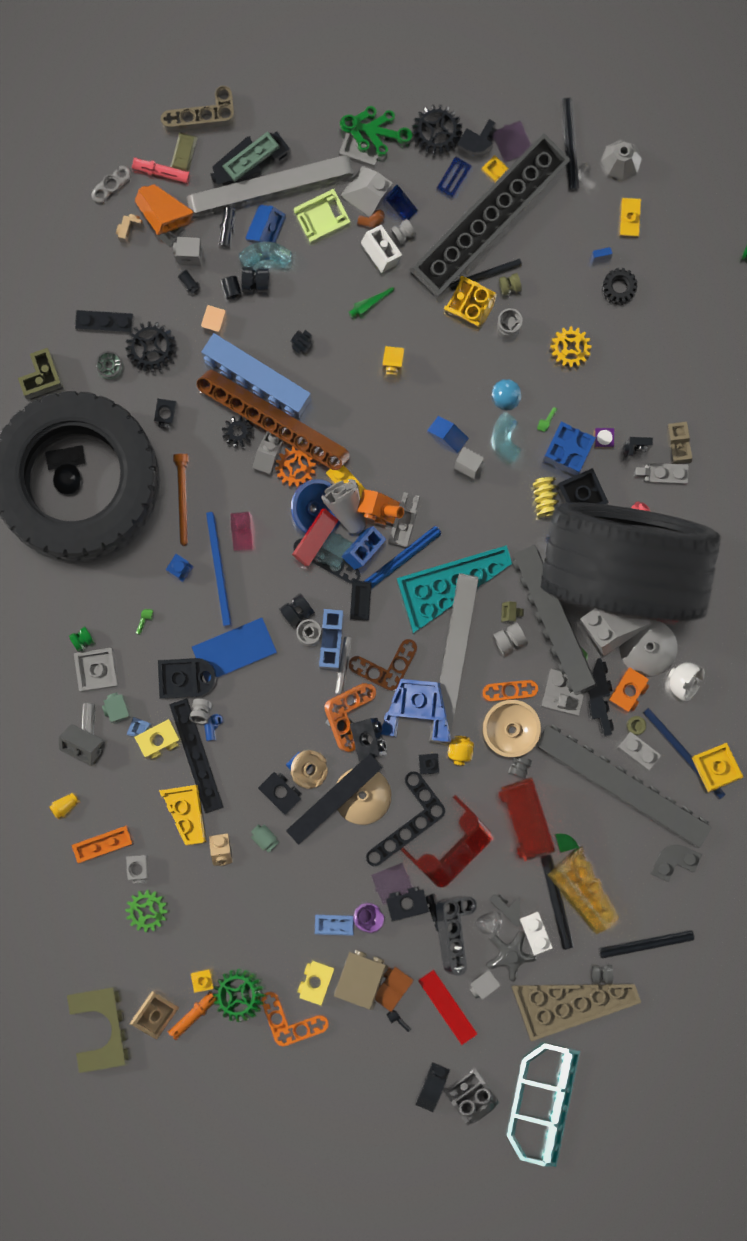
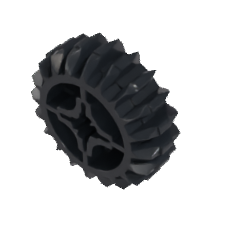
M441 104L438 109L431 105L430 111L425 107V114L419 112L418 116L420 118L415 117L414 122L416 124L412 125V129L415 130L412 132V136L417 137L414 140L415 144L420 143V150L426 147V154L433 150L432 155L435 156L436 151H439V154L442 156L444 149L447 153H450V147L455 149L456 143L460 140L458 136L463 134V131L459 130L462 128V124L458 123L460 117H454L455 111L449 113V107L442 110ZM439 117V119L435 122H427V120L431 118ZM445 120L451 124L453 133L448 132V129L444 127ZM440 126V132L438 131L434 136V128L436 129V127ZM422 127L426 128V131L431 134L429 141L424 137ZM441 138L446 140L442 143H435L438 139Z
M151 322L147 323L148 327L141 323V330L135 327L134 331L136 334L129 333L132 340H126V343L131 345L125 347V350L130 352L127 354L128 359L133 358L131 360L132 365L138 363L136 366L138 370L144 366L143 371L145 373L148 371V368H150L152 373H155V367L162 371L161 365L163 364L167 368L169 365L166 361L173 362V358L170 355H176V351L172 349L176 348L177 344L171 343L175 340V337L170 336L171 330L165 331V325L158 329V322H155L154 327H152ZM150 333L156 334L153 335V337L150 339H145L142 337ZM161 337L166 341L165 352L158 347ZM137 342L144 348L141 358L136 354ZM154 344L155 349L149 351L146 345ZM153 355L161 356L158 360L146 361Z

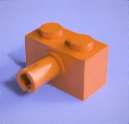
M363 489L357 511L364 514V518L375 520L374 523L385 526L386 523L394 524L395 518L401 519L404 516V508L399 506L400 502L380 492Z

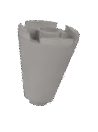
M348 479L349 483L339 481L324 491L326 495H322L321 498L349 533L359 534L364 530L366 521L364 514L357 511L361 499L358 485L352 479Z

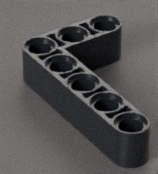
M409 772L405 777V784L424 810L369 850L366 855L369 865L373 867L379 866L445 815L444 805L418 772ZM411 775H416L419 778V783L415 786L408 783V778ZM426 790L430 793L431 797L428 801L420 799L419 794L421 791ZM439 806L442 809V814L439 817L433 816L431 813L432 807ZM420 817L427 821V825L424 828L416 826L415 822ZM403 829H408L411 832L410 839L403 840L400 837V832ZM387 841H393L396 844L394 851L389 852L385 849L384 845ZM377 852L380 855L378 863L370 862L369 856L371 853Z

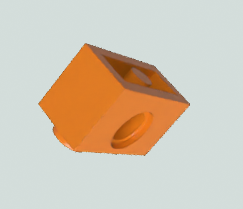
M629 667L608 702L626 713L630 710L634 711L639 703L637 700L640 693L644 695L650 686L647 684L649 679ZM627 686L635 689L634 696L626 695L625 688Z

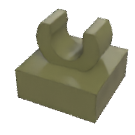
M509 601L502 603L501 622L509 623L516 621V617L524 616V609L516 608L517 602Z

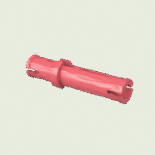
M135 157L132 163L133 170L146 172L150 176L154 174L186 184L190 172L160 165L153 160L149 162Z

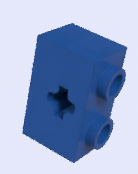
M374 526L367 528L341 557L354 570L360 568L386 541V538Z

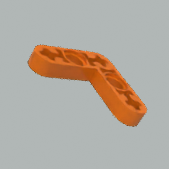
M362 683L328 700L325 704V713L337 745L342 751L351 752L356 748L347 712L374 699L376 688L372 684ZM366 689H369L367 695H358L366 692ZM349 695L354 697L352 705L347 704V697ZM333 704H334V705H340V704L343 705V706H338V707H336V708H335V711H336V712H334V711L331 710V709L334 707ZM343 720L345 726L343 730L339 731L337 723ZM346 739L350 740L348 746H344Z
M267 992L265 997L261 999L264 1002L262 1006L273 1037L279 1046H287L323 1033L328 1028V1020L323 1015H317L289 1026L276 993ZM267 995H270L271 998L275 997L276 1001L273 1002L274 1008L279 1006L280 1010L268 1013L267 1009H271L269 1003H265ZM275 1013L282 1016V1022L278 1025L271 1021V1017ZM320 1018L321 1021H325L323 1029L320 1030L319 1027L313 1028L315 1032L310 1033V1027L307 1022L311 1021V1025L317 1023L316 1019ZM299 1025H304L307 1028L305 1036L297 1035L296 1028ZM293 1028L295 1040H292V1036L286 1039V1043L278 1040L280 1032L289 1034L291 1033L289 1029Z

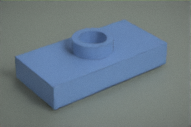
M315 915V934L354 935V916Z

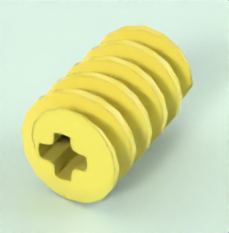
M555 477L539 478L535 480L537 482L533 483V487L538 488L534 491V495L539 496L535 498V502L540 503L536 506V510L541 511L537 513L538 518L552 517L554 505L559 502V500L553 499L554 496L558 495L557 492H552V489L557 487V485L551 484L552 481L556 480Z

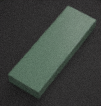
M267 131L225 163L223 168L235 182L275 152L279 145Z

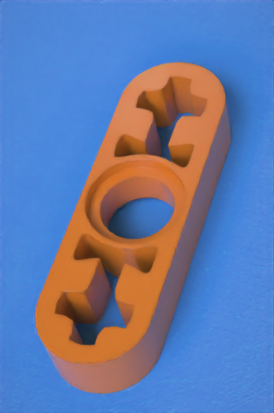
M532 680L488 684L484 687L482 695L489 702L532 698L538 692V685ZM517 684H521V688H526L527 684H531V687H534L535 690L531 694H528V691H521L522 696H518L519 687ZM509 685L516 689V693L513 696L505 694V688ZM498 686H502V698H499L500 694H494L493 698L486 695L490 687L493 691H499Z

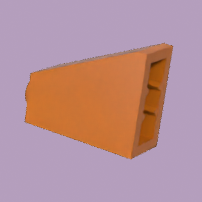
M155 184L143 186L137 192L135 203L157 235L190 223L193 211Z

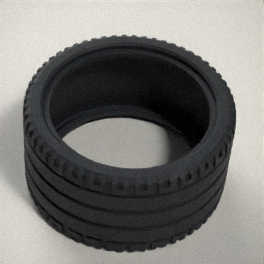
M576 502L564 503L554 507L553 519L551 520L549 530L550 538L546 547L547 557L544 559L543 575L541 576V588L555 598L578 606L636 618L662 621H693L706 616L712 590L710 585L713 584L715 574L714 565L717 563L718 547H720L721 536L719 533L707 526L689 520L627 507Z

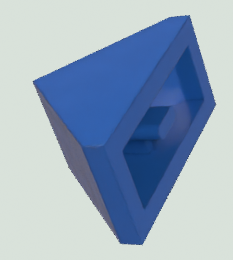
M440 416L436 418L427 430L428 433L457 454L469 439L454 423Z

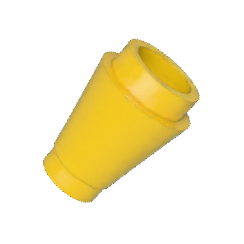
M71 793L52 802L49 809L57 819L63 818L79 801Z

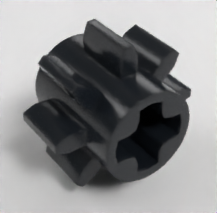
M298 330L290 341L293 343L292 349L298 354L301 351L307 353L314 344L311 340L312 334L307 330L303 333Z

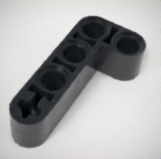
M451 897L441 899L436 904L443 967L449 974L462 975L467 969L460 916L469 915L476 911L477 903L472 897ZM467 901V908L464 910L463 903ZM447 904H449L450 910L448 913H446L445 907ZM451 923L452 930L449 932L448 925ZM454 942L455 948L451 951L450 946Z

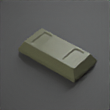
M179 132L170 167L189 172L198 137Z

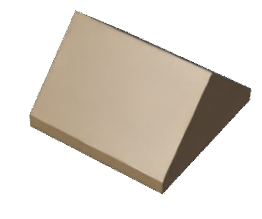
M154 990L150 993L130 1024L157 1040L179 1007Z

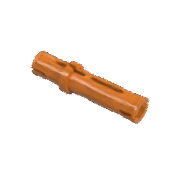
M209 991L199 1003L196 1002L194 1007L168 1031L170 1036L177 1040L199 1017L207 1013L206 1011L215 1001H218V998L213 997V993Z

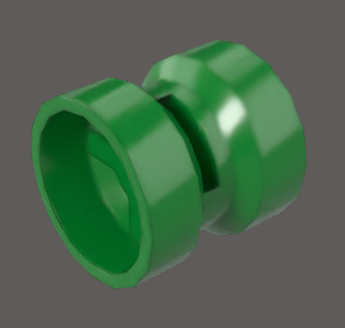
M86 626L82 627L77 634L72 633L69 635L71 642L78 652L83 650L84 646L95 643Z

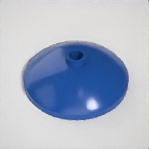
M321 479L309 480L300 485L293 495L291 502L292 517L297 527L305 534L322 509L328 510L335 516L321 498L322 495H326L324 491L332 485L328 481ZM340 521L337 522L331 533L339 526Z

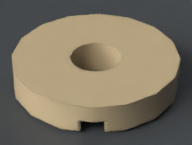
M304 750L293 759L291 765L293 781L298 786L306 789H312L321 785L328 773L325 757L313 750ZM311 764L313 771L311 774H307L306 768Z

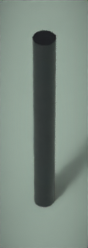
M519 258L466 278L477 282L522 266V262ZM460 279L449 284L450 290L457 288Z

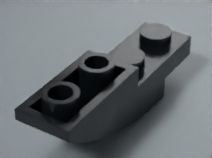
M598 658L592 670L597 687L589 690V712L591 720L599 719L602 735L607 737L612 735L611 731H614L612 719L608 720L607 712H610L608 701H604L603 698L609 697L613 689L611 681H607L605 673H608L607 664L602 662V658Z

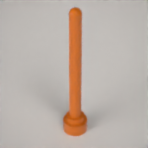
M173 454V463L177 466L180 544L185 546L188 543L185 466H187L189 460L188 454Z

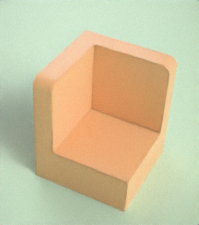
M207 305L201 327L215 331L217 335H220L227 315L226 310Z

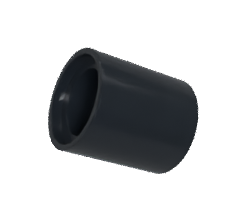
M229 276L221 280L226 299H234L242 295L237 276Z

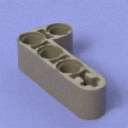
M220 86L216 89V105L174 109L163 112L161 115L163 128L168 132L231 125L235 120V113L230 88ZM223 93L229 95L226 100H221L219 96ZM223 112L231 113L228 118L221 117V114ZM205 114L212 115L210 120H204L202 117ZM186 116H192L193 120L191 122H185L184 118ZM169 118H172L171 124H168Z

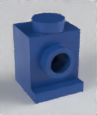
M175 554L165 570L184 582L194 566L178 554Z

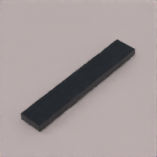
M188 698L169 704L195 784L198 785L199 796L205 814L224 808L197 725L189 719L192 710Z
M369 753L293 823L286 832L298 845L301 844L375 776L383 766Z

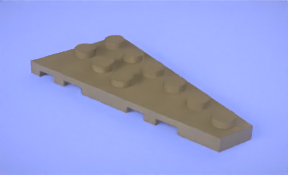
M635 984L512 986L531 1042L641 1003Z

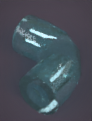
M269 241L256 242L239 253V259L246 267H253L256 263L263 260L272 261L278 266L284 267L292 258L290 250L278 243Z
M503 412L493 427L492 442L497 453L509 464H512L522 451L511 440V433L517 426L518 421L510 414Z

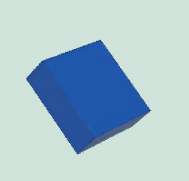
M608 247L594 250L591 255L592 261L610 259L613 254L612 249Z

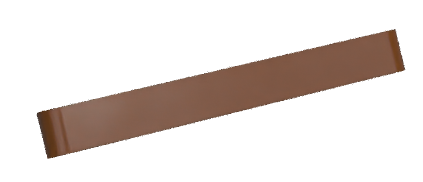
M208 370L197 380V388L202 393L330 469L339 470L348 461L350 455L347 449L218 372Z

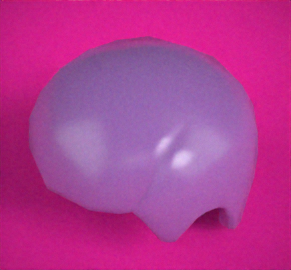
M372 903L359 905L354 912L353 918L356 927L366 933L379 931L385 919L379 907Z

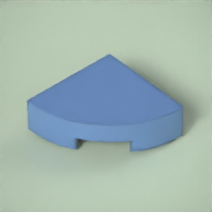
M133 717L127 735L137 736L149 730L152 724Z

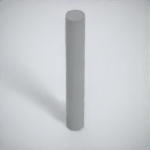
M344 636L336 694L343 693L351 637Z

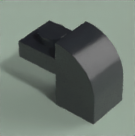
M489 119L480 135L466 128L457 144L458 148L476 156L490 151L493 147V142L488 139H492L496 134V122Z
M432 1062L415 1105L434 1112L450 1072L449 1069Z

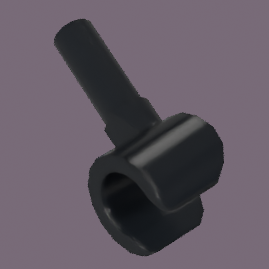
M392 1010V1012L386 1014L391 1023L398 1021L407 1032L411 1030L400 1018L397 1011Z

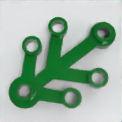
M368 106L365 111L356 116L345 115L339 123L343 132L351 133L358 143V150L362 153L367 152L370 146L369 142L363 139L359 131L365 132L377 148L376 154L380 157L386 156L388 147L382 143L377 135L397 139L400 144L404 145L408 144L412 139V131L408 128L403 127L398 131L379 127L384 123H392L394 121L395 114L391 110L385 111L384 115L368 124L360 123L366 118H375L377 110L373 106ZM386 115H390L392 118L388 119ZM361 144H365L367 147L362 148ZM383 148L385 152H380L379 149Z

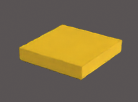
M727 743L692 757L708 793L744 777Z

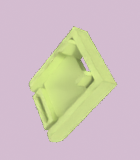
M334 189L293 209L295 213L303 212L297 215V218L306 236L314 234V236L308 239L310 243L351 224ZM334 201L342 214L336 218L329 206V203Z

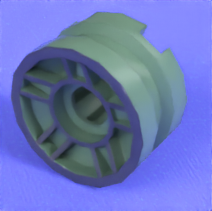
M113 351L102 352L96 359V369L104 379H116L123 371L122 360ZM106 363H113L112 368H106Z

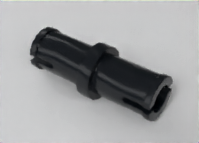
M224 207L222 224L219 225L221 231L218 245L230 247L231 234L235 227L233 226L236 209Z

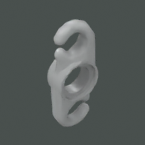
M126 166L119 167V170L126 172L124 178L119 176L118 170H115L112 175L106 176L93 189V200L98 203L104 202L103 198L97 197V192L99 191L104 192L105 199L110 194L118 192L129 181L131 176L130 169ZM115 180L117 182L114 189L107 188V181Z

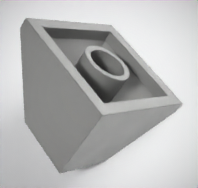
M362 166L340 197L370 217L391 192L393 183L377 171Z

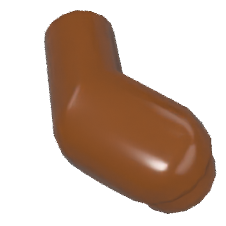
M376 210L370 217L359 215L357 225L375 228L384 221L385 214L382 210Z

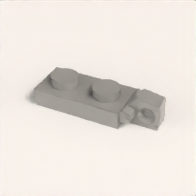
M645 464V467H636L635 477H645V481H649V483L688 484V464Z

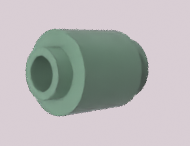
M258 824L251 831L253 835L250 838L263 851L270 852L279 843L276 839L277 836L265 824L262 826Z

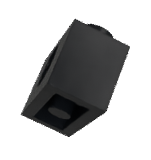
M369 718L350 724L359 761H362L369 753L375 758L387 755V744L382 737V725L378 718ZM369 734H370V735L372 736V738H373V741H372L371 744L368 742V735H369Z
M273 772L258 789L286 816L302 800L299 797L302 793L295 786L290 788L286 784L288 779L281 772L278 774ZM279 787H284L287 790V794L283 798H279L276 795V790Z
M419 886L409 888L408 893L401 894L400 891L389 893V897L386 898L392 922L429 912L424 889H419ZM404 898H410L413 901L412 906L408 909L401 905Z

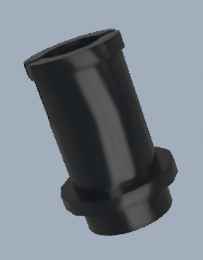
M188 270L178 275V279L187 288V293L194 295L200 290V283L193 279Z

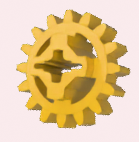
M570 326L569 331L562 328V334L556 332L557 339L552 338L551 340L555 344L550 346V350H555L551 356H557L556 363L562 361V367H565L566 364H569L570 369H572L573 364L579 367L580 361L586 362L584 356L589 357L591 354L587 351L592 348L591 345H587L590 342V338L585 339L586 332L580 334V328H577L576 331H573L572 326ZM559 342L563 346V350L561 352H559L558 350ZM581 342L583 344V353L579 349ZM568 345H574V350H567Z

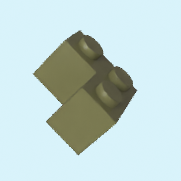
M45 348L31 353L30 356L36 372L18 378L27 400L63 387L49 349Z

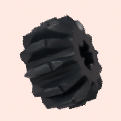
M233 416L231 417L233 423L225 421L228 427H222V431L226 432L222 437L223 439H228L227 445H231L234 442L233 447L237 448L238 443H240L241 447L244 448L243 442L246 441L250 444L251 440L248 437H254V433L249 432L254 427L253 425L247 426L250 422L248 419L242 423V416H239L238 421ZM240 428L242 435L239 436L237 434V436H235L234 430H239Z

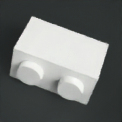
M382 225L366 232L361 241L362 246L381 273L396 266L402 256Z
M538 912L520 918L521 926L533 955L552 949Z

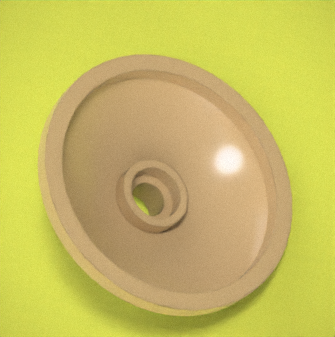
M505 700L494 705L488 711L483 723V734L486 743L495 753L504 757L515 758L527 754L536 746L541 734V724L537 713L531 706L519 700ZM511 727L516 728V732L514 734H511L509 732V729Z
M351 770L345 772V773L339 778V780L337 781V783H338L344 776H346ZM378 772L338 809V812L347 821L358 825H367L378 821L385 815L391 803V788L388 781ZM360 792L366 793V797L364 799L359 798Z

